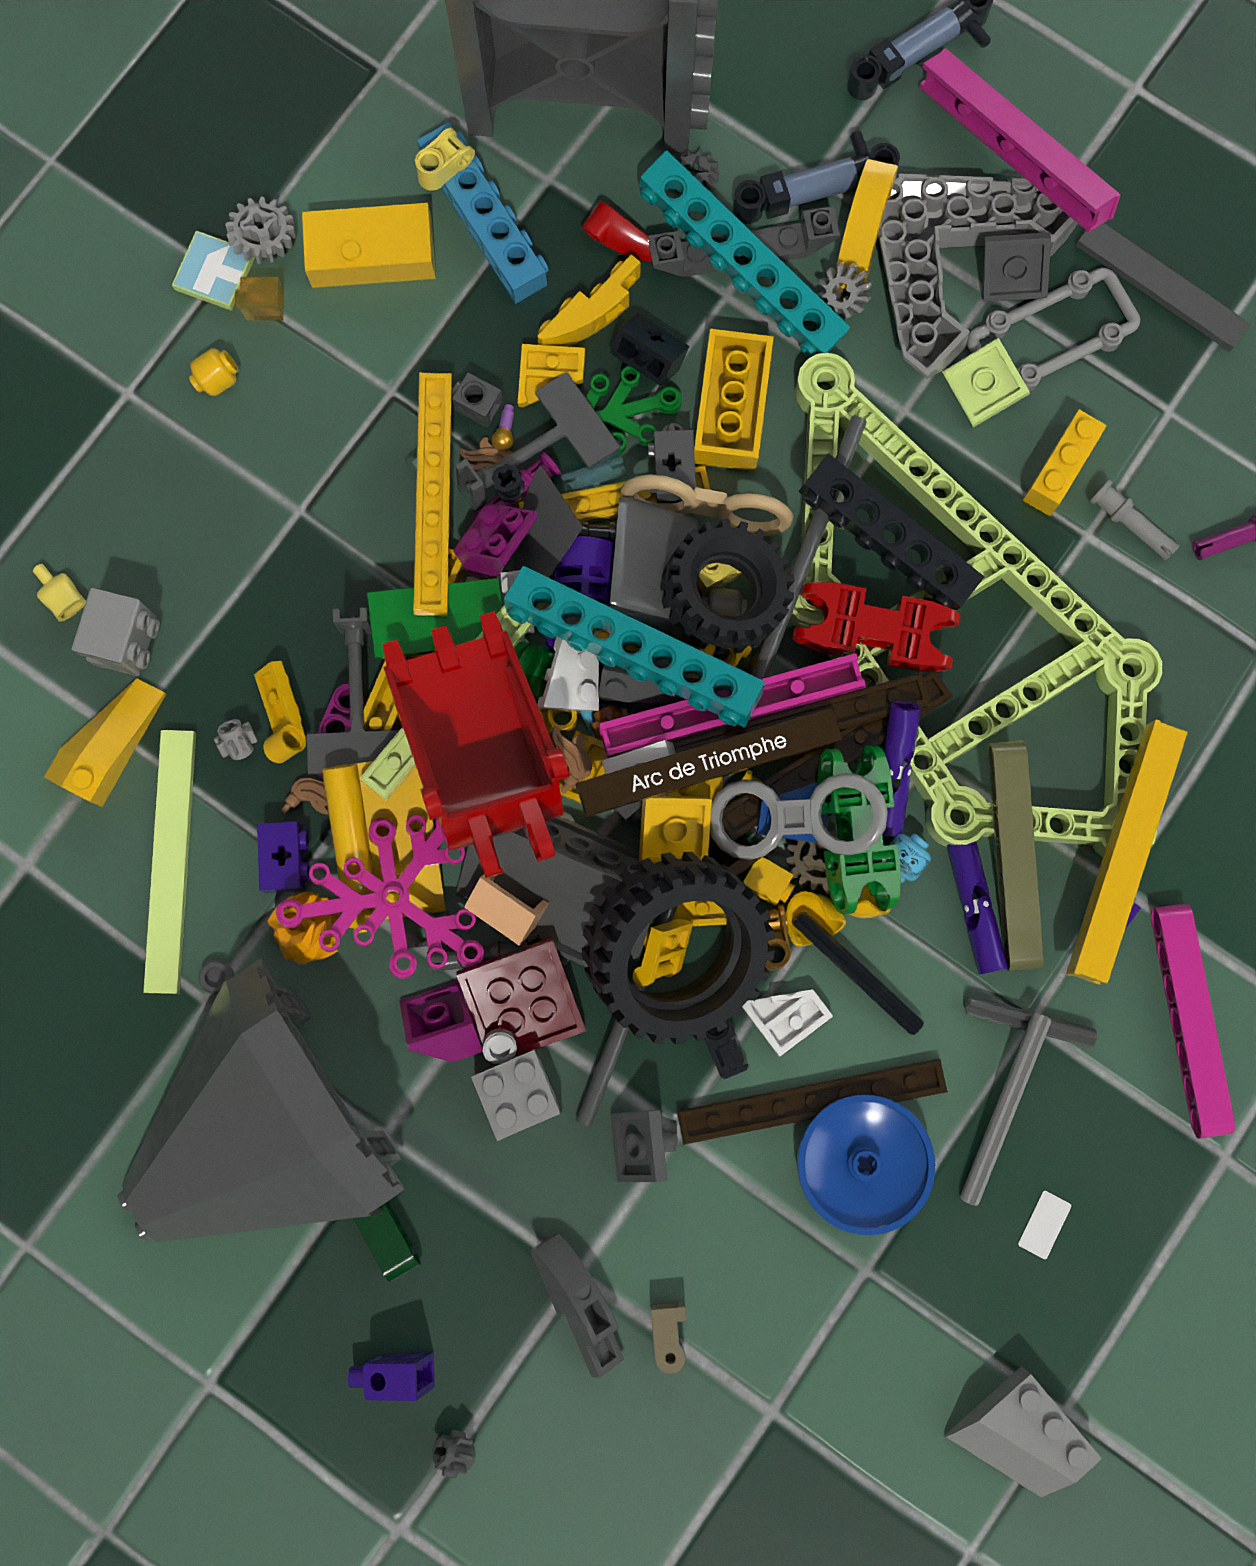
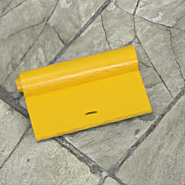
M374 761L338 765L322 769L338 877L341 882L359 895L372 894L373 892L357 880H350L344 875L343 868L348 859L357 858L361 860L364 869L383 882L378 846L370 841L368 835L369 827L373 821L385 818L395 825L396 835L391 846L397 880L414 858L411 838L405 828L407 820L415 815L424 818L426 821L425 842L435 830L433 819H429L420 790L423 787L416 766L387 801L359 779ZM413 821L409 825L410 829L414 832L422 829V824L418 821ZM379 826L376 829V833L384 837L389 834V830L385 826ZM352 863L347 867V871L352 875H356L360 872V867ZM440 864L424 866L408 888L409 901L425 913L446 911ZM391 891L387 893L386 899L391 903H395L399 900V895ZM377 907L362 909L349 928H353L354 932L358 926L364 925ZM361 930V931H359L358 933H364V932H368V931H367V930Z

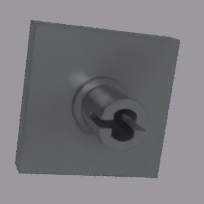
M1050 232L985 237L983 302L1047 298L1051 249Z
M660 1110L611 1113L617 1181H667L665 1153L677 1150L678 1138L676 1133L672 1131L662 1133Z

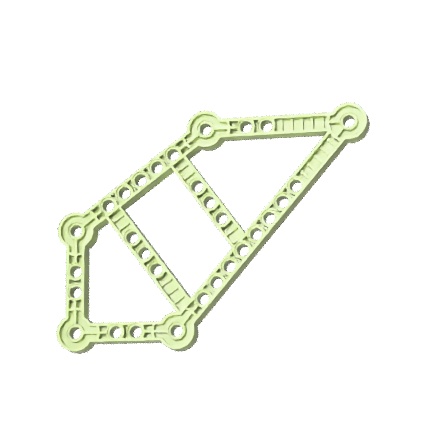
M821 353L812 356L800 368L795 388L796 401L801 409L808 414L804 483L828 453L836 458L839 426L846 432L852 416H859L865 419L867 423L859 445L977 555L968 560L967 563L985 577L968 599L1003 579L1074 646L1070 651L933 737L927 739L921 728L918 727L915 752L910 764L912 767L910 779L928 805L926 827L930 836L938 844L945 847L948 844L967 845L977 841L981 836L994 837L992 803H987L986 799L978 791L967 786H959L945 765L1095 671L1099 688L1108 696L1104 808L1096 812L1032 806L1035 841L1091 845L1099 855L1104 857L1130 773H1124L1120 769L1119 760H1126L1132 770L1146 727L1147 693L1159 683L1162 676V660L1158 651L1148 642L1141 639H1124L854 387V372L845 359L831 353ZM826 382L831 385L832 389L823 390L818 386V383ZM917 467L921 469L923 476H914L909 468ZM933 489L943 490L947 498L936 497ZM804 500L801 545L814 514L812 507L807 505ZM962 510L967 512L970 520H961L957 516L956 511ZM829 520L823 533L825 542L819 544L804 584L817 582L841 583L831 573L834 525ZM979 533H989L993 538V542L983 541ZM1003 554L1014 556L1016 564H1008L1004 560ZM946 575L939 578L937 582L945 585ZM1027 576L1036 577L1039 580L1040 587L1030 585L1027 581ZM924 590L910 596L918 599L933 598ZM799 595L789 621L796 628H810V625L821 624L824 621V614L818 606H811L807 603L806 599ZM1054 597L1061 600L1063 609L1053 607L1051 598ZM897 605L892 607L890 610L896 611ZM1075 620L1083 621L1086 624L1087 632L1078 630L1074 623ZM842 627V631H841V636H840V642H839V644L841 643V638H842V633H843V627ZM856 644L855 652L858 657L857 662L861 675H870L874 679L875 685L888 682V678L874 659V657L883 653L886 649ZM829 655L831 660L840 658L839 656ZM1123 664H1128L1133 668L1134 677L1124 673ZM1024 687L1031 688L1035 692V701L1025 698L1023 694ZM997 704H1002L1008 708L1009 718H1003L997 714ZM970 721L978 722L982 727V735L973 734L969 730L968 723ZM1121 727L1130 730L1132 734L1131 741L1122 738L1120 734ZM914 756H924L928 761V769L921 770L917 768L914 764ZM952 810H959L963 813L965 817L963 825H957L952 822L950 818ZM1051 818H1057L1061 821L1063 825L1061 834L1055 833L1051 829ZM1156 830L1155 837H1154V840H1153L1152 845H1153L1154 842H1155L1157 830Z

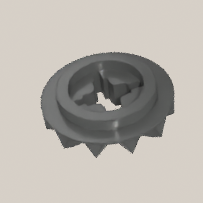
M699 148L697 151L686 149L683 154L676 155L675 159L688 171L695 164H698L699 172L701 173H697L695 178L709 191L713 190L718 182L719 169L718 163L714 161L711 153H703Z

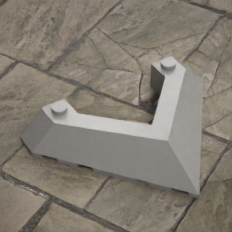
M899 174L895 178L890 199L887 200L878 237L903 360L928 379L944 371L964 350L970 333L967 328L945 310L942 288V262L939 248L984 245L985 237L1050 232L1051 257L1068 239L1078 223L1025 178H1012V181H993V177L948 175L926 177V175Z

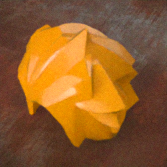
M301 892L295 896H289L285 900L292 899L300 904L326 901L328 898L319 897V894L313 892ZM276 907L268 919L269 925L274 929V940L279 945L280 951L286 960L305 965L311 961L325 959L338 952L337 949L333 952L322 950L319 945V938L324 931L331 929L340 917V913L304 918L299 926L285 928L277 920ZM287 907L283 912V915L288 919L294 918L297 914L296 909L293 907ZM327 935L323 939V944L326 947H333L336 944V938L332 935Z

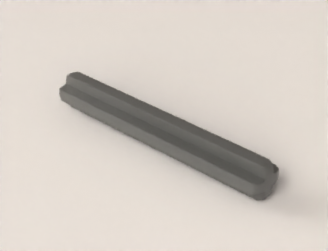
M969 996L965 1004V1013L967 1015L1025 1031L1032 1014L1035 1013L976 996ZM1046 1016L1051 1019L1046 1036L1088 1048L1094 1047L1097 1040L1095 1028Z

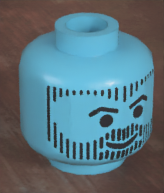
M915 833L910 837L905 834H898L889 845L898 844L901 882L903 883L905 880L915 881L931 862V855L926 851L929 844ZM892 858L886 859L887 862H893Z

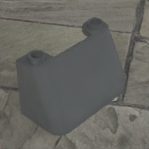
M620 497L610 608L681 642H691V636L687 640L681 636L685 628L680 622L674 626L670 623L669 618L672 616L673 611L671 608L663 609L662 600L666 596V591L660 590V583L665 577V573H663L665 565L680 542L685 539L691 530L699 531L702 525H698L697 518L635 498Z

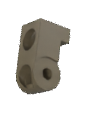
M685 1302L650 1304L656 1364L664 1373H677L683 1368L686 1358L684 1347L679 1341L677 1322L687 1321Z

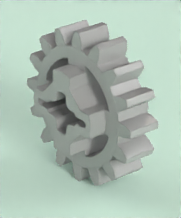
M264 197L260 198L259 203H254L249 198L248 206L244 207L238 203V213H229L231 222L225 224L228 233L227 238L230 246H233L235 254L243 253L245 261L248 262L252 257H256L257 264H261L263 258L267 257L272 263L274 262L273 255L285 256L284 247L292 249L291 239L296 238L293 217L288 215L286 206L278 208L277 200L274 199L270 204H266Z

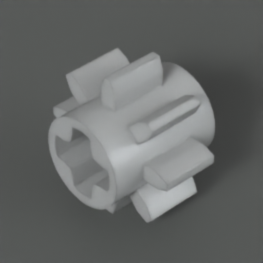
M232 719L220 725L217 730L219 736L214 737L221 756L224 758L230 755L233 760H241L249 756L254 750L252 744L258 742L249 722L242 725L238 719Z

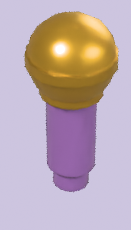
M510 404L504 406L499 428L492 436V444L498 450H509L514 443L511 432L514 407Z

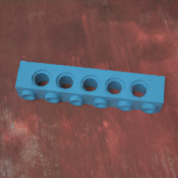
M448 122L418 139L419 151L434 141L442 131L452 128L450 123ZM460 131L456 132L457 138L465 146H468L462 133ZM475 155L472 162L464 170L458 172L447 181L441 189L516 304L547 286L546 273L549 270L543 257L540 254L535 256L531 249L532 242L524 229L519 231L515 225L516 218L508 205L503 206L498 199L500 198V193L492 180L487 182L483 176V166ZM428 168V169H429V171H433V170H435L436 168ZM466 185L475 186L472 189H463ZM483 209H489V210H491V211H490L489 213H487V214H480V213H478L479 211H481V210H483ZM498 234L508 235L504 239L494 238ZM516 258L524 260L520 264L510 263L513 259Z

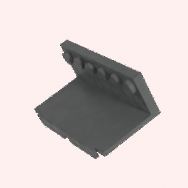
M563 817L545 822L552 840L555 857L537 862L524 829L493 838L497 857L504 872L496 875L493 882L532 909L542 900L549 903L534 931L526 939L535 940L538 937L544 940L552 937L559 955L587 967V963L582 958L581 948L589 946V943L583 936L585 925H593L594 918L590 915V911L594 904L598 906L603 904L606 897L602 892L608 885L614 889L623 881L619 876L622 872L628 869L632 874L641 869L639 851ZM473 844L467 848L456 891L457 896L466 900L469 899L480 877L484 875ZM652 921L641 932L630 953L627 974L632 977L634 970L638 966L644 947V940L649 932Z

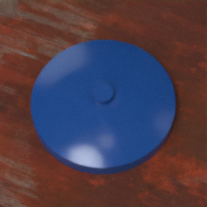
M853 1095L838 1099L824 1107L814 1116L801 1137L797 1153V1173L802 1191L810 1205L823 1219L843 1231L858 1235H879L902 1227L923 1208L934 1184L935 1155L925 1128L908 1109L890 1099L875 1095Z

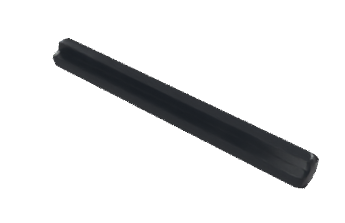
M805 911L801 912L792 922L793 926L911 1035L919 1032L924 1025L923 1020Z

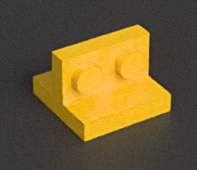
M672 791L643 800L639 862L647 858L653 863L660 862L661 854L669 852L677 859H682L683 852H693L701 861L704 855L708 856L712 799L709 796H682L678 791Z

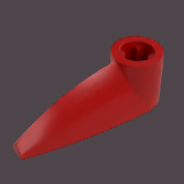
M599 201L581 226V229L599 244L605 245L618 253L628 257L633 255L638 260L652 262L648 236L609 205Z

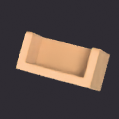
M482 875L464 908L520 945L534 931L549 903L542 900L532 909L493 881L496 876L486 878L485 875Z

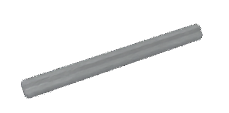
M1033 1013L961 1192L960 1198L970 1205L977 1206L980 1203L1051 1024V1019L1042 1014Z

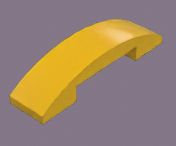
M867 159L860 177L837 264L844 262L847 269L852 263H856V274L864 270L867 271L866 277L862 279L863 283L867 282L874 247L887 200L890 199L898 170L897 165ZM846 284L840 286V288L846 290Z

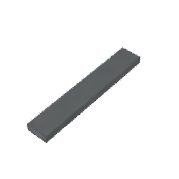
M1105 223L1090 232L1085 231L1076 244V247L1229 352L1251 325V323Z

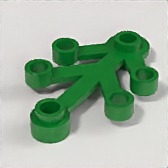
M627 366L622 370L621 382L604 410L596 411V414L604 424L609 423L637 438L643 446H648L649 442H654V431H657L656 428L650 424L641 426L627 417L654 410H659L665 415H673L681 408L682 395L675 387L668 386L662 388L657 396L623 404L632 388L636 387L640 382V372ZM631 373L636 376V379L628 381L625 379V376ZM603 374L593 376L590 382L591 389L586 396V400L593 409L600 397L606 395L610 388L609 379ZM601 381L606 386L603 389H597L594 386L595 383ZM671 394L675 397V400L667 402L664 400V396ZM649 431L653 434V437L651 439H644L642 433ZM612 433L611 435L615 440L618 439L623 443L620 446V450L614 454H621L626 449V438L622 433Z

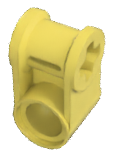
M453 128L445 129L434 141L416 155L415 163L419 184L424 189L430 191L441 188L458 172L464 170L472 162L475 150L471 146H465L457 138V133ZM428 168H436V169L433 170V171H427V170H426V169H428Z

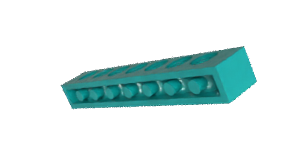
M667 150L640 177L639 190L641 197L649 205L653 206L655 204L663 212L662 215L669 225L674 228L678 226L686 234V240L692 247L697 250L701 248L709 256L708 260L716 270L720 272L724 270L732 278L731 282L739 292L749 294L755 300L754 305L762 314L766 316L769 314L778 322V329L789 338L792 336L801 344L799 347L808 358L816 354L830 353L846 336L851 327ZM669 189H675L680 192L681 196L672 199L665 192ZM698 211L704 218L700 221H694L688 216V213ZM721 233L726 237L727 241L717 243L711 238V235ZM744 255L749 259L750 263L740 265L736 263L734 256ZM761 276L768 277L772 282V286H760L757 278ZM783 298L791 299L794 302L795 308H783L780 300ZM812 320L816 323L818 330L813 332L806 330L803 326V321Z
M525 566L521 568L504 597L506 612L514 621L521 624L528 622L536 626L539 632L549 638L557 636L567 641V644L578 652L584 653L588 651L596 655L600 662L609 667L619 666L627 670V673L638 681L644 682L647 680L656 684L661 692L669 696L678 695L685 698L697 710L706 711L707 709L718 714L719 719L728 725L736 726L738 724L745 728L763 694L765 681ZM540 602H547L550 604V606L545 610H538L535 608V606ZM570 616H575L580 619V621L576 624H567L564 622V620ZM601 630L610 633V635L604 639H599L594 636L596 632ZM628 645H636L640 648L638 652L632 654L625 652L623 649ZM665 659L670 662V665L666 668H658L653 663L656 660ZM687 674H696L701 680L696 683H690L684 677ZM719 688H725L731 692V695L721 698L714 691Z

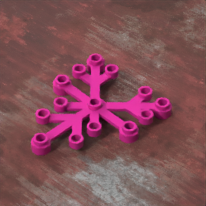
M415 815L407 820L405 828L411 838L414 858L398 880L396 878L391 846L395 839L396 828L390 820L379 818L371 823L368 835L370 841L378 846L383 882L364 869L362 861L357 858L348 859L343 868L344 875L348 879L357 880L371 890L372 894L359 895L330 874V870L325 864L317 863L310 868V880L316 885H323L340 899L300 904L296 900L288 899L281 902L276 910L277 920L285 928L299 926L304 918L342 913L331 929L324 931L319 938L321 949L326 952H333L339 947L340 938L362 909L377 907L365 924L355 929L353 938L359 946L365 947L373 942L374 933L388 916L394 954L389 961V970L398 979L409 978L415 972L417 966L415 956L408 952L402 913L425 929L429 952L426 961L429 967L440 969L447 962V953L442 949L441 941L456 952L458 963L465 968L480 963L484 956L483 947L479 942L475 940L464 941L450 931L457 928L463 931L471 929L476 921L473 913L467 909H462L456 915L432 918L409 901L408 888L424 866L442 863L457 865L462 862L465 856L464 848L457 849L461 856L456 860L449 857L447 847L446 849L437 850L444 841L437 818L435 820L436 829L426 842L424 838L426 821L424 818ZM418 821L422 824V829L414 832L410 829V823ZM379 826H385L388 828L389 834L381 837L376 833V829ZM352 863L360 867V872L356 875H352L347 871V867ZM321 868L325 870L326 877L322 880L315 879L313 872L316 869ZM391 891L398 893L399 900L395 903L389 902L386 899L387 893ZM287 907L296 909L297 914L294 918L288 919L283 915ZM462 914L469 915L471 917V924L467 926L462 925L459 922V916ZM367 930L371 937L368 941L362 942L357 937L358 932ZM325 936H334L336 944L333 947H326L323 944ZM467 947H473L476 950L477 955L474 959H468L465 956L464 950ZM438 952L443 956L441 964L436 965L432 963L430 957L433 953ZM406 958L410 963L409 968L400 970L396 964L397 960Z

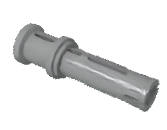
M1108 480L1089 502L1092 504L1097 503L1111 515V521L1123 523L1166 561L1171 556V553L1173 554L1180 545L1176 544L1133 507L1135 504L1134 500L1130 497L1126 499L1112 487L1113 482Z

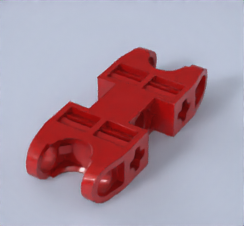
M835 582L807 583L802 586L801 597L813 601V605L818 606L823 611L824 621L818 625H810V628H795L792 639L798 644L819 653L839 657L854 654L856 644L889 650L886 666L916 672H930L933 669L936 672L952 669L953 658L941 654L942 651L932 645L930 632L935 629H942V626H959L961 615L957 611L933 601L908 596L901 597L895 611L865 605L866 588ZM847 599H849V600H848L847 611H846V615H845ZM842 627H843V633H842L841 643L839 644V642H840V636H841V631H842Z

